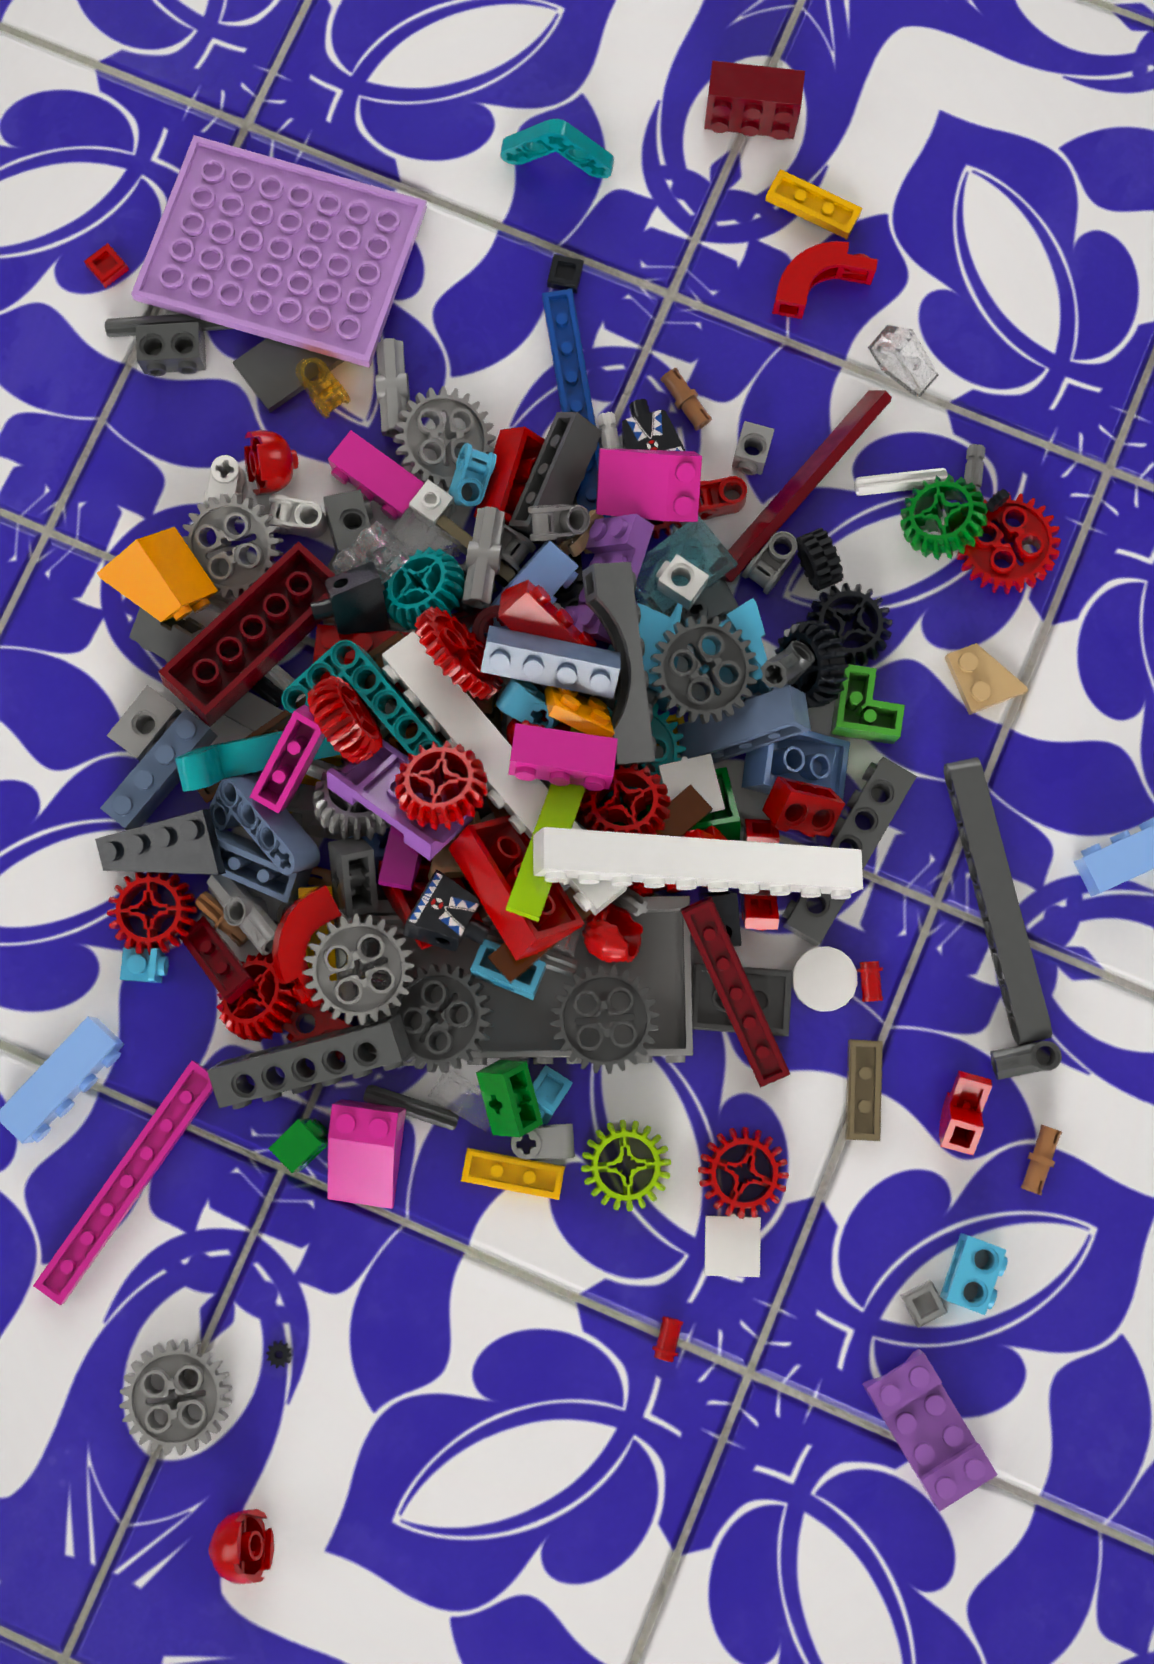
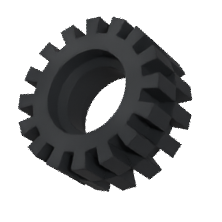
M823 528L797 537V556L801 560L800 565L804 568V574L806 578L808 577L810 585H813L815 590L820 591L843 580V568L839 563L841 562L840 557L836 554L837 549L832 545L831 537H828V533Z

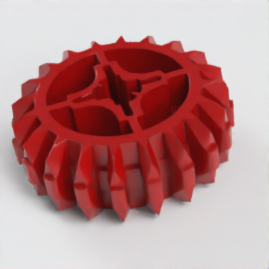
M332 675L318 682L308 692L307 703L310 706V712L314 716V722L318 724L320 732L325 735L327 742H330L334 750L339 751L343 758L351 763L359 764L373 757L383 747L380 727L375 722L376 718L372 716L370 708L365 705L363 699L350 687L349 683Z
M446 740L443 747H438L437 743L433 741L431 749L425 750V748L420 746L417 756L408 753L407 759L409 763H400V774L395 775L397 786L394 790L396 798L399 799V807L403 812H406L408 819L411 821L417 819L418 825L422 828L430 822L431 828L435 831L440 824H444L450 831L451 822L457 821L463 826V817L465 815L474 818L476 814L474 807L483 808L484 801L482 797L487 796L488 792L486 785L488 781L487 774L484 772L482 761L476 759L475 753L471 749L465 751L461 743L452 749V745L448 740ZM450 769L460 771L467 778L460 777L459 774L452 773ZM415 793H423L424 797H430L432 803L420 799Z
M632 764L630 768L620 765L618 766L619 769L614 770L610 790H587L588 792H584L582 798L584 804L580 806L581 815L585 816L583 818L584 826L586 828L591 827L590 830L657 835L655 830L664 831L666 827L664 820L670 818V810L667 807L671 805V800L666 795L668 788L665 784H660L661 778L658 773L650 776L651 772L648 766L638 771V764ZM625 786L635 787V788H638V789H633V790H632V789L626 788ZM613 790V797L604 802L605 806L599 808L602 799ZM620 797L622 798L624 804L626 803L627 806L630 807L631 815L629 814L627 808H624V806L621 804ZM652 804L647 816L638 822V814L645 810L647 805ZM622 822L626 824V826H619L612 823Z
M135 872V881L131 877L125 876L123 879L127 886L123 888L116 885L114 888L116 892L120 893L118 899L115 897L109 898V902L115 904L116 909L107 910L108 916L116 917V920L109 923V927L111 929H120L115 935L116 940L126 939L124 947L131 949L135 946L136 953L143 954L144 949H147L150 955L151 948H158V946L163 953H169V942L176 947L181 946V941L177 936L180 934L184 937H189L190 934L184 927L186 924L194 926L196 923L195 920L188 918V914L197 913V907L188 906V903L195 900L194 894H185L190 887L189 884L186 882L179 884L181 877L175 873L169 877V873H158L157 875V872H147L145 876L143 872ZM158 886L166 887L172 893L176 905L162 903L161 894L158 893ZM146 888L147 890L143 891L142 900L137 905L130 906L134 897ZM151 905L164 910L158 911L157 915L153 914L154 918L141 913L147 912L148 908L152 909ZM129 917L143 921V927L147 930V938L141 937L134 931ZM175 917L171 926L165 932L158 935V932H161L164 920Z
M259 952L257 956L248 954L246 962H240L256 983L231 1005L218 993L217 996L222 1000L216 1007L222 1013L219 1019L226 1024L228 1031L244 1040L261 1042L263 1038L272 1040L274 1032L283 1033V1025L285 1023L292 1024L290 1019L292 1013L299 1012L295 1006L296 1002L299 1001L292 990V986L296 984L294 980L287 984H280L276 976L271 953L261 955Z
M742 1127L741 1137H737L735 1129L730 1128V1140H726L722 1133L717 1134L716 1137L721 1145L717 1147L715 1144L708 1142L707 1147L714 1153L711 1157L703 1153L700 1156L702 1160L709 1162L708 1167H698L699 1173L708 1174V1178L700 1180L699 1185L701 1187L711 1186L712 1189L704 1194L705 1198L711 1199L717 1195L718 1198L714 1202L713 1207L718 1210L726 1203L725 1215L731 1216L734 1207L738 1208L737 1215L739 1219H744L746 1208H749L751 1216L756 1218L758 1217L756 1206L760 1205L762 1210L767 1213L770 1211V1207L765 1202L768 1198L776 1204L780 1201L773 1194L774 1190L786 1191V1187L777 1182L778 1178H789L787 1172H778V1167L785 1166L787 1160L775 1159V1156L782 1151L780 1146L769 1150L768 1147L773 1142L772 1137L768 1136L762 1143L759 1142L762 1134L760 1130H755L752 1138H749L748 1127ZM748 1144L746 1151L743 1152L742 1157L738 1161L729 1162L721 1159V1156L729 1148ZM757 1149L767 1159L770 1170L769 1177L758 1173L755 1169L754 1163ZM742 1163H747V1170L752 1175L759 1177V1179L756 1180L750 1177L749 1179L744 1178V1182H739V1175L727 1168V1166L730 1165L735 1168L739 1166L742 1168ZM716 1168L728 1172L732 1178L729 1197L722 1192L718 1185ZM754 1183L765 1187L758 1196L750 1200H739L740 1194H743L744 1189L749 1184Z

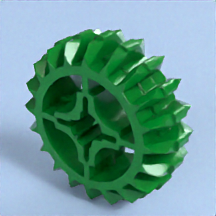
M950 474L945 481H941L940 477L936 475L935 483L929 485L927 481L923 480V489L913 488L912 494L914 498H905L904 503L907 508L901 509L900 514L903 520L900 521L902 531H904L905 540L911 544L913 550H920L925 557L933 552V556L937 560H939L942 553H946L947 557L952 559L953 551L958 550L959 553L964 555V546L966 544L975 547L976 541L974 537H983L982 526L987 525L985 514H987L988 509L986 503L983 502V494L977 491L976 486L972 482L966 484L962 476L955 482ZM947 500H957L962 502L963 504H960L959 502L951 503ZM943 509L945 510L947 516L944 518V526L941 521V517H943ZM924 530H928V532H939L941 535L928 534L924 532Z

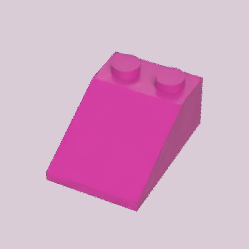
M599 448L596 514L608 516L638 514L648 520L698 522L702 456L695 451Z
M344 1099L332 1104L328 1132L327 1199L390 1209L394 1208L406 1108Z

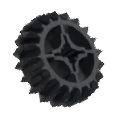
M844 583L841 592L835 585L831 586L829 590L830 595L823 591L819 595L820 601H813L811 608L814 612H808L806 619L823 623L824 619L829 621V625L834 630H837V638L844 640V643L847 641H856L859 644L864 642L866 644L858 648L842 647V650L848 652L845 656L847 664L856 665L857 659L861 666H866L868 657L876 660L879 657L878 651H884L887 647L884 640H889L892 635L887 630V628L891 627L892 620L883 617L888 615L890 610L888 607L879 608L883 599L882 597H877L873 600L871 598L873 594L872 589H868L866 594L861 593V584H857L854 590L851 591L849 584ZM842 604L855 606L850 611H843L839 608L833 609V607ZM863 612L869 616L872 622L873 633L869 631L870 627L865 625L862 620ZM856 616L852 623V629L842 636L846 622H850L852 617Z
M815 620L797 622L789 629L784 630V636L778 639L780 648L774 650L776 654H779L792 641L796 640L805 644L812 651L815 657L814 662L794 684H791L794 688L805 693L808 708L823 707L838 699V693L844 691L842 682L848 679L845 669L849 667L845 663V656L848 652L842 650L844 640L837 638V630L830 629L829 624Z

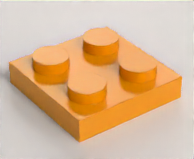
M552 686L545 688L544 694L548 716L585 734L610 738L614 736L615 732L609 710L603 701L593 696H590L588 699L576 691Z

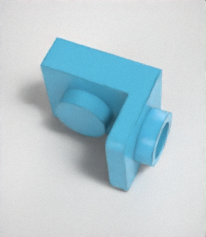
M123 947L120 980L162 983L163 976L167 975L169 968V959L165 956V953L159 948H151L150 955L147 949H144L143 954H138L135 948L127 949Z
M547 1065L544 1066L533 1083L542 1122L546 1125L573 1084L572 1081Z

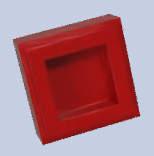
M108 243L84 261L87 268L105 288L129 270L127 264Z

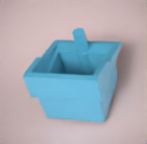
M752 598L726 614V620L720 623L719 626L722 627L730 621L731 628L729 632L733 634L741 629L742 633L738 640L740 642L751 641L745 648L746 653H756V656L749 660V664L758 666V670L749 673V676L756 679L757 683L747 685L746 688L752 692V695L758 691L762 695L772 691L773 687L769 688L762 681L761 667L767 661L761 639L765 636V631L757 603ZM703 639L702 641L703 651L708 655H714L716 651L714 642L710 639ZM706 664L701 666L698 670L701 674H706V672L710 669L709 666ZM721 667L719 671L720 679L724 683L730 684L733 680L732 672L726 667ZM713 685L714 693L720 695L719 689Z
M639 603L638 606L641 612L639 633L645 645L643 666L649 678L648 687L660 693L663 691L661 686H651L659 678L658 675L649 673L651 668L658 666V663L651 660L650 657L653 654H661V651L655 647V644L658 641L667 643L663 636L665 631L668 630L675 634L673 625L677 622L680 623L683 605L677 603L672 615L669 617ZM610 644L608 650L615 651L613 645ZM675 656L674 666L677 668L678 657ZM667 697L658 699L656 702L658 708L667 712L665 707L669 699Z

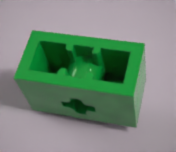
M498 1060L476 1072L492 1135L522 1137L543 1124L527 1061Z

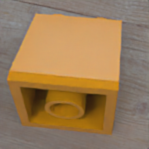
M176 527L136 539L97 572L100 579L160 622L173 617L176 621H179L192 611L194 613L202 611L211 604L209 598L218 592Z

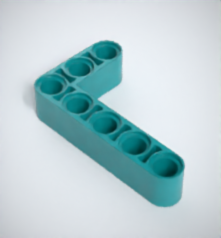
M341 640L335 643L284 690L281 697L284 709L292 714L297 709V698L302 694L306 695L305 705L310 707L307 703L308 692L313 689L314 685L320 682L323 674L330 672V676L333 675L343 679V681L349 683L408 753L417 756L420 746L425 748V750L431 749L433 741L437 743L438 747H443L444 745L437 734L428 727L421 715L411 707L399 689L389 681L382 669L366 650L349 640ZM354 650L355 658L353 662L345 665V655L347 652ZM375 674L376 682L374 686L366 689V678ZM395 698L397 702L394 712L387 714L385 712L386 703L390 699ZM416 723L418 727L417 734L413 738L407 739L406 728L410 724Z
M283 731L205 746L176 757L175 761L183 792L212 786L224 778L262 771ZM325 737L313 760L341 754L339 751L334 750L332 744L327 742Z

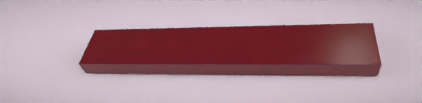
M708 896L681 908V913L760 1088L790 1075L712 897Z

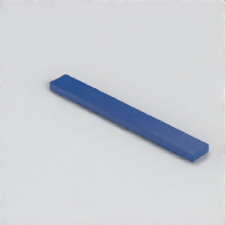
M571 288L542 293L561 412H578L596 426L573 290ZM599 441L597 449L593 453L585 471V477L576 493L577 505L585 507L588 512L596 509ZM603 515L604 518L612 517L608 515Z

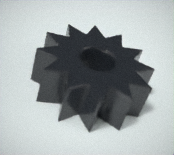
M1005 489L998 491L986 503L987 509L992 513L995 510L997 511L1009 499L1010 494Z
M282 1340L279 1344L274 1341L273 1346H268L270 1351L266 1352L269 1355L267 1361H271V1365L275 1364L276 1368L280 1365L285 1367V1363L291 1362L289 1357L293 1356L290 1353L292 1348H287L288 1343L283 1344ZM277 1351L283 1353L282 1358L276 1356Z

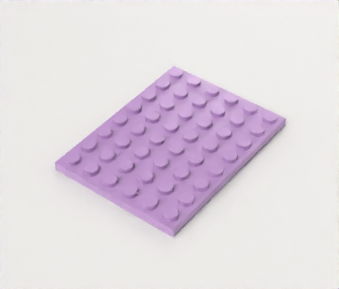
M194 135L131 295L135 301L370 368L377 344L381 338L425 215L427 204L425 200Z

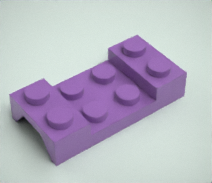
M638 514L595 519L594 524L590 528L589 539L586 545V549L594 553L589 566L593 563L631 562L632 572L635 573L637 579L655 525ZM583 587L579 594L578 605L566 606L565 610L572 617L573 625L581 633L586 631L593 639L612 645L609 635L599 618L586 605Z
M384 740L382 741L383 747L367 761L364 760L359 764L350 762L341 771L332 767L327 771L328 789L351 805L358 801L404 834V843L429 861L473 820V817L465 815L463 817V826L454 821L451 822L450 831L444 824H440L435 831L431 828L430 822L422 828L418 825L417 819L414 821L408 819L406 812H403L399 807V799L396 798L394 790L397 786L395 775L400 774V763L409 762L406 755ZM415 793L420 799L432 803L430 797H424L423 793Z
M917 1349L903 1364L881 1377L867 1380L862 1385L932 1503L939 1511H942L998 1474L941 1384L942 1381L925 1353Z

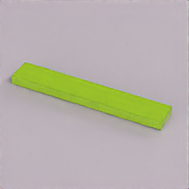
M573 727L570 732L583 733ZM551 783L533 835L543 827L572 829L586 789L581 785L557 786ZM532 835L508 900L506 911L539 922L553 882L545 881L544 876H533Z

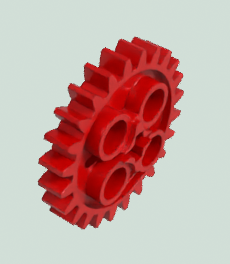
M1020 493L1016 501L1012 500L1010 495L1009 499L997 511L995 510L992 513L988 510L987 514H985L987 525L982 526L983 534L990 535L993 541L983 542L978 537H974L976 541L975 547L966 544L964 546V555L959 552L957 553V560H966L962 564L961 570L967 571L972 569L969 580L972 581L980 577L982 579L980 588L985 587L988 582L991 583L992 593H995L999 586L1004 587L1005 594H1009L1012 586H1015L1017 591L1022 593L1025 582L1028 586L1034 588L1036 577L1044 581L1047 576L1045 570H1053L1055 563L1052 560L1057 559L1060 553L1055 548L1059 547L1061 539L1054 537L1058 534L1060 528L1059 526H1050L1054 515L1043 516L1046 508L1045 505L1035 509L1033 507L1035 498H1032L1026 504L1023 503V494ZM1016 519L1021 525L1012 527L1006 523V520ZM992 521H996L999 525V528L994 523H992ZM1031 544L1037 549V552L1028 553L1022 546ZM1016 558L1020 563H1023L1024 565H1018V563L1016 562ZM1003 559L1009 563V567H997L994 561Z
M432 606L416 618L417 622L414 625L418 628L415 631L416 634L421 637L419 642L426 647V654L434 659V665L440 666L443 669V675H449L454 685L458 684L464 693L469 691L473 698L478 696L481 701L484 699L489 700L502 688L503 680L500 676L480 672L485 648L482 642L477 641L475 633H470L467 630L466 624H461L454 615L450 617L446 610L442 612L439 607L434 609Z

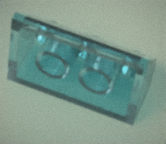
M699 515L698 522L686 523L645 554L637 578L636 590L634 591L635 600L638 604L640 603L669 617L672 615L677 602L657 590L659 578L656 577V574L666 560L671 563L676 554L709 575L708 583L704 590L738 565ZM682 575L674 576L671 579L677 586H685L689 583L688 579Z

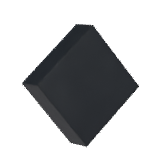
M554 254L547 287L559 290L572 288L573 293H577L584 260Z

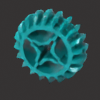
M429 547L425 552L417 549L412 557L406 554V560L402 563L396 562L397 568L395 571L388 572L390 579L383 582L385 587L383 595L390 618L407 630L411 628L417 630L418 628L414 625L417 622L416 618L431 606L434 609L439 607L442 612L446 610L450 617H452L451 611L453 608H460L458 600L463 598L465 574L453 556H450L440 548L435 551Z

